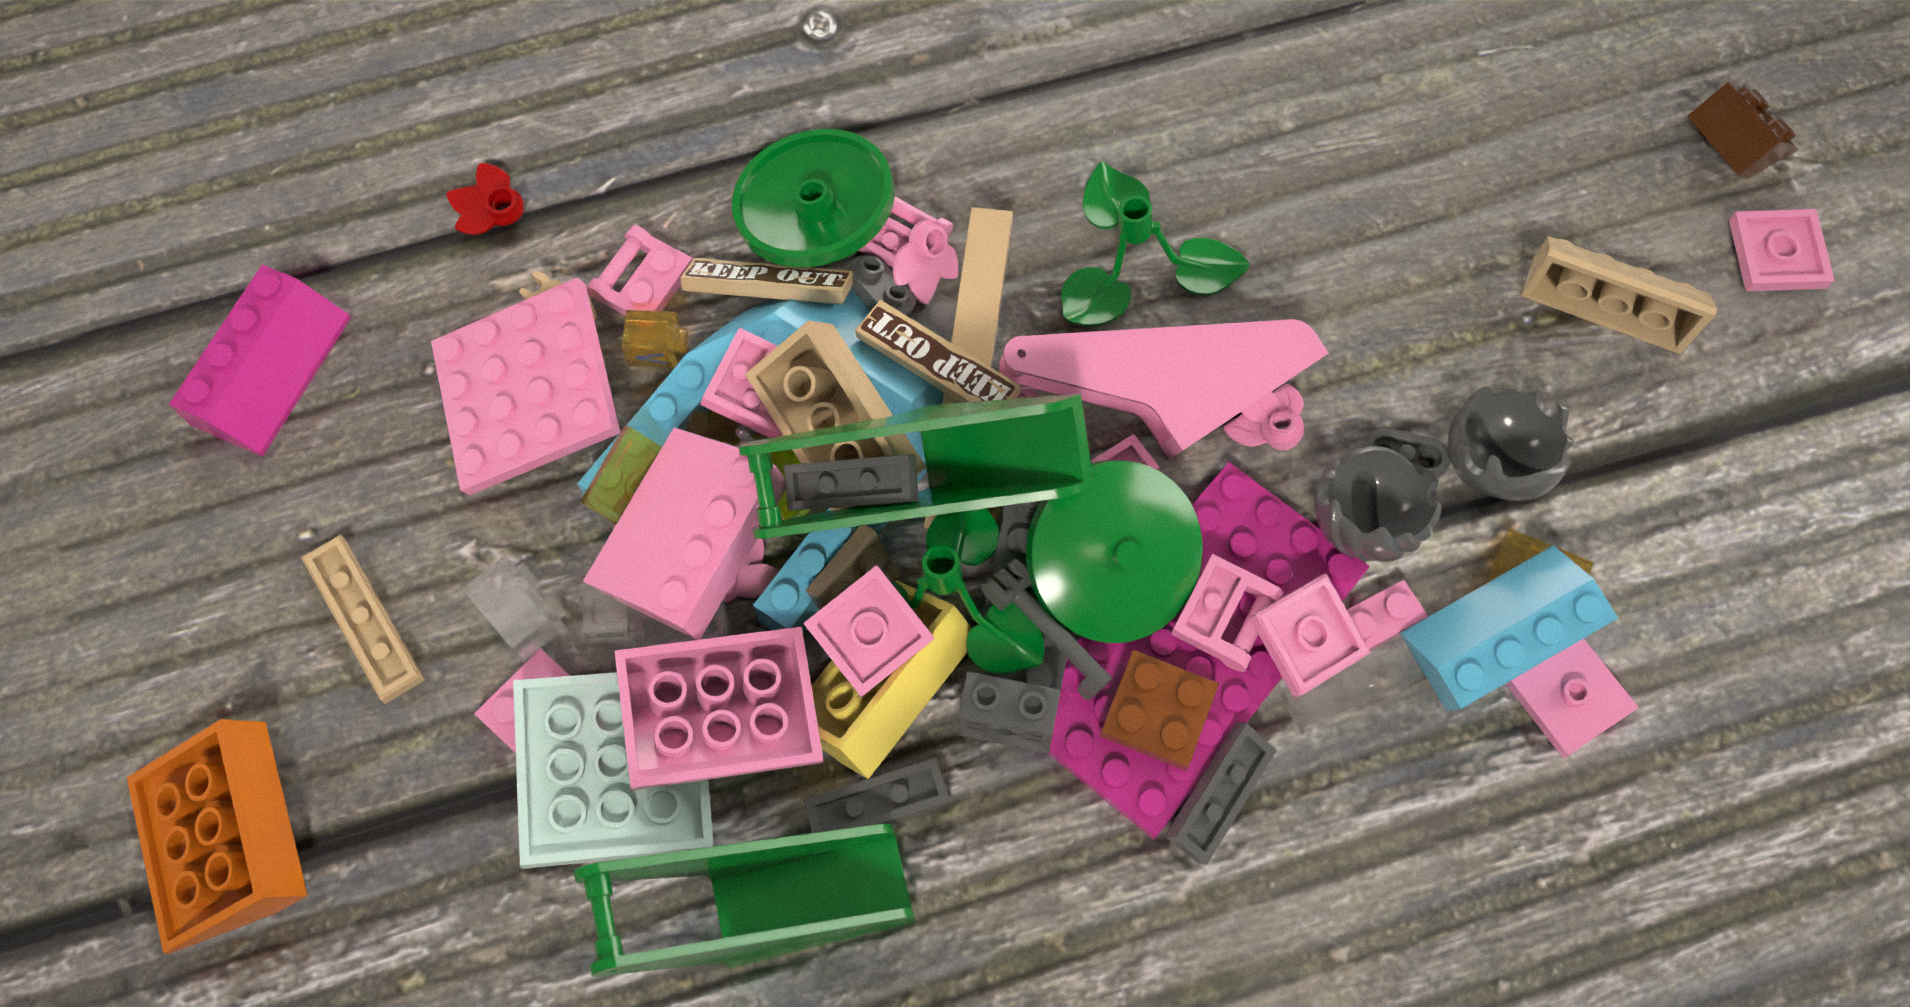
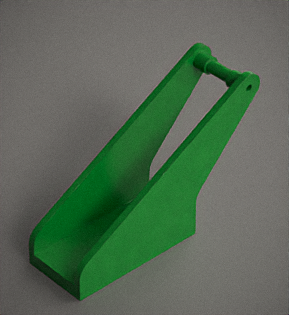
M1081 394L926 405L894 416L756 440L738 445L739 455L747 456L749 471L754 474L759 507L756 509L759 525L753 527V534L756 539L1072 496L1094 487ZM921 432L929 488L918 492L919 501L858 505L782 520L780 505L776 504L770 473V470L773 469L771 452Z
M892 824L869 825L597 862L574 870L576 883H584L587 901L591 902L597 935V941L594 942L597 961L590 964L592 977L724 963L732 969L915 922ZM706 876L712 882L722 934L721 939L623 954L621 937L616 936L610 901V897L613 896L611 882Z

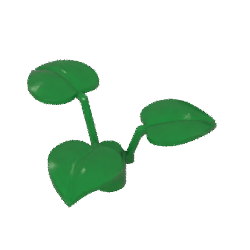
M1100 161L1087 182L1083 196V211L1086 219L1099 229H1111L1119 224L1120 235L1116 259L1110 276L1101 268L1086 267L1078 269L1067 278L1061 292L1063 319L1077 326L1097 327L1111 323L1122 316L1131 300L1129 286L1117 281L1126 246L1128 243L1141 244L1151 234L1155 235L1170 262L1179 265L1175 273L1179 286L1194 295L1210 296L1224 291L1248 271L1250 263L1234 248L1220 241L1204 237L1184 241L1180 246L1179 256H1177L1163 235L1160 222L1153 221L1152 205L1148 189L1133 176L1122 173L1105 162Z
M986 508L937 515L926 534L927 551L922 558L924 576L917 580L918 587L913 599L909 601L907 591L900 584L893 581L890 582L912 610L920 605L923 595L928 588L939 595H948L955 591L959 593L971 616L978 623L967 635L966 648L969 658L981 670L991 674L1004 675L1038 667L1043 662L1045 653L1044 640L1040 629L1014 603H1011L1002 612L993 604L984 617L978 611L966 590L965 583L962 582L960 562L969 566H976L986 562L995 554L1000 535L995 519Z

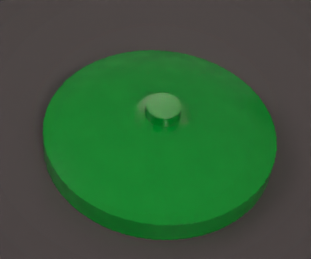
M838 129L803 131L771 144L748 163L739 176L733 191L732 214L746 245L763 259L788 267L805 268L826 265L857 252L880 232L893 208L895 199L894 180L885 156L879 148L866 138Z
M1123 460L1098 461L1091 463L1094 487L1072 496L1042 500L1028 531L1026 543L1027 570L1032 588L1039 602L1061 626L1075 634L1098 642H1131L1149 636L1163 628L1187 603L1195 588L1201 569L1202 534L1191 502L1180 487L1168 476L1141 463Z

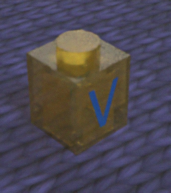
M626 310L622 350L629 367L675 368L680 362V353H687L688 330L681 327L677 312Z

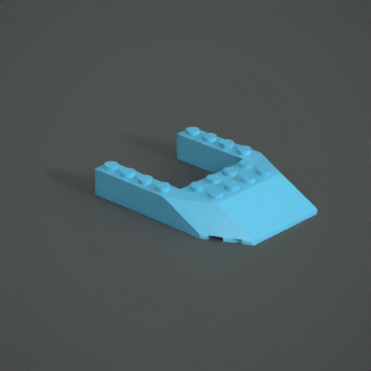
M850 289L844 303L841 305L791 299H769L743 311L688 352L577 484L590 505L617 522L673 428L697 434L715 413L700 405L701 400L739 328L779 346L808 320L833 324L893 416L926 405L942 404L944 392L856 338V328L871 310L852 289ZM921 432L905 433L926 465ZM926 468L917 474L918 483L926 474ZM888 522L867 524L866 526L874 529L877 535H879ZM859 526L810 532L753 604L758 621L771 630L802 627L804 633L807 627L803 623L819 611L807 594L806 589Z

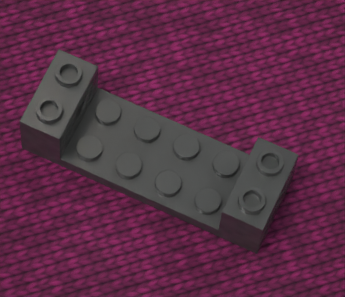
M1041 501L1003 506V520L990 579L994 580V574L1000 569L1006 570V565L1013 559H1017L1027 568L1026 543L1028 531ZM1030 587L1027 591L1039 602L1033 588ZM987 597L983 611L984 617L993 605ZM1064 628L1070 635L1072 634L1071 631ZM1042 633L1045 648L1044 659L1036 668L1000 675L985 672L973 663L971 672L967 671L959 709L958 735L1049 753L1067 657Z

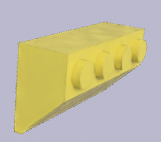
M896 580V583L905 588L909 601H911L917 589ZM924 593L920 605L913 611L935 639L861 697L833 661L828 664L811 685L821 748L838 762L867 779L871 777L968 652L966 638L972 627L954 605L927 593Z

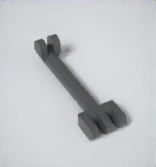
M1017 559L1011 560L1006 565V570L1000 569L994 574V580L988 579L981 585L984 595L1001 612L1013 602L1086 677L1077 688L1079 694L1084 699L1091 700L1112 680V677L1027 591L1032 585L1028 570Z

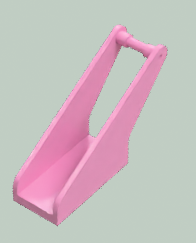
M1295 319L1014 337L1006 344L1003 356L999 362V373L1023 387L1055 395L1081 394L1082 402L1137 416L1144 422L1167 458L1170 459L1329 354V352L1309 325Z

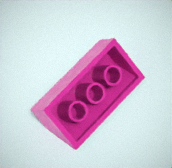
M262 264L169 405L190 426L263 457L351 317L299 279Z

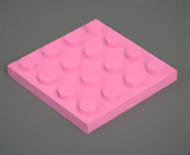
M574 278L431 341L460 491L468 495L480 492L620 434L586 284L578 278Z

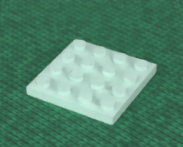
M617 672L513 680L521 869L618 860L714 847L708 780L631 791Z

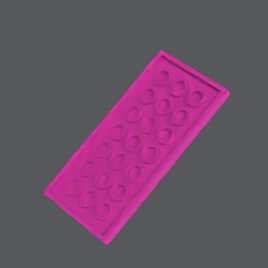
M1230 462L1226 464L1192 505L1200 524L1203 546L1198 580L1211 555L1214 554L1276 585L1283 591V597L1326 573L1343 602L1370 567L1364 561L1347 556L1335 549L1318 527ZM1244 591L1220 639L1233 645L1256 600L1253 595ZM1184 607L1163 628L1142 639L1124 643H1105L1081 636L1077 642L1112 677V680L1091 700H1086L1079 694L1077 689L1086 677L1067 658L1050 751L1047 753L1153 840H1155L1193 792L1235 722L1247 723L1283 678L1259 635L1249 653L1251 661L1245 672L1233 670L1220 659L1171 635ZM1133 650L1219 683L1187 771L1099 737Z

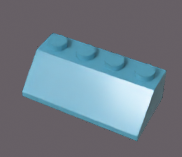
M1553 545L1399 634L1446 711L1462 709L1615 621L1618 619V616L1594 578Z

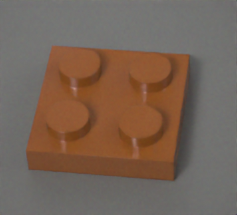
M1133 650L1099 737L1187 771L1219 683Z

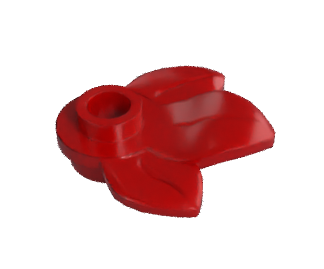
M478 164L476 170L477 185L446 192L447 199L453 210L461 215L455 224V229L464 234L477 235L485 233L495 225H510L516 222L524 212L523 199L517 191L511 189L509 175L501 168L491 164ZM508 205L506 209L499 210L501 207Z

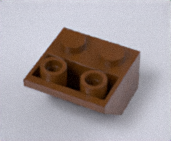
M1727 82L1687 115L1739 176L1745 178L1754 176L1798 150L1791 141L1796 136L1794 131L1781 118L1777 119L1772 114L1768 115L1765 110L1770 107L1769 103L1757 90H1751L1746 84L1738 87Z

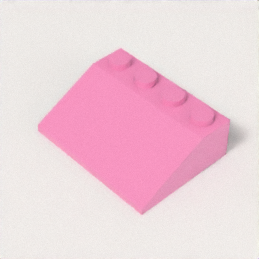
M673 428L583 582L694 640H700L757 541L754 538L753 527L759 525L756 510L759 507L754 474L749 471L747 456H740L738 447ZM772 464L773 469L770 470L775 501L778 504L786 490V484L780 470L776 465Z
M802 627L615 651L631 791L823 763Z

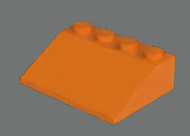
M220 719L126 777L163 954L179 951L269 917L308 896L266 722Z

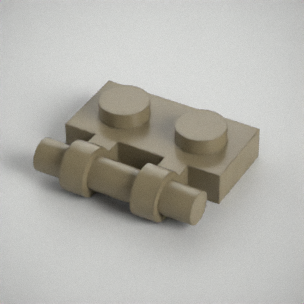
M860 525L806 589V592L818 610H821L876 565H878L889 581L893 582L902 571L891 561H888L882 568L890 554L874 529L866 525Z

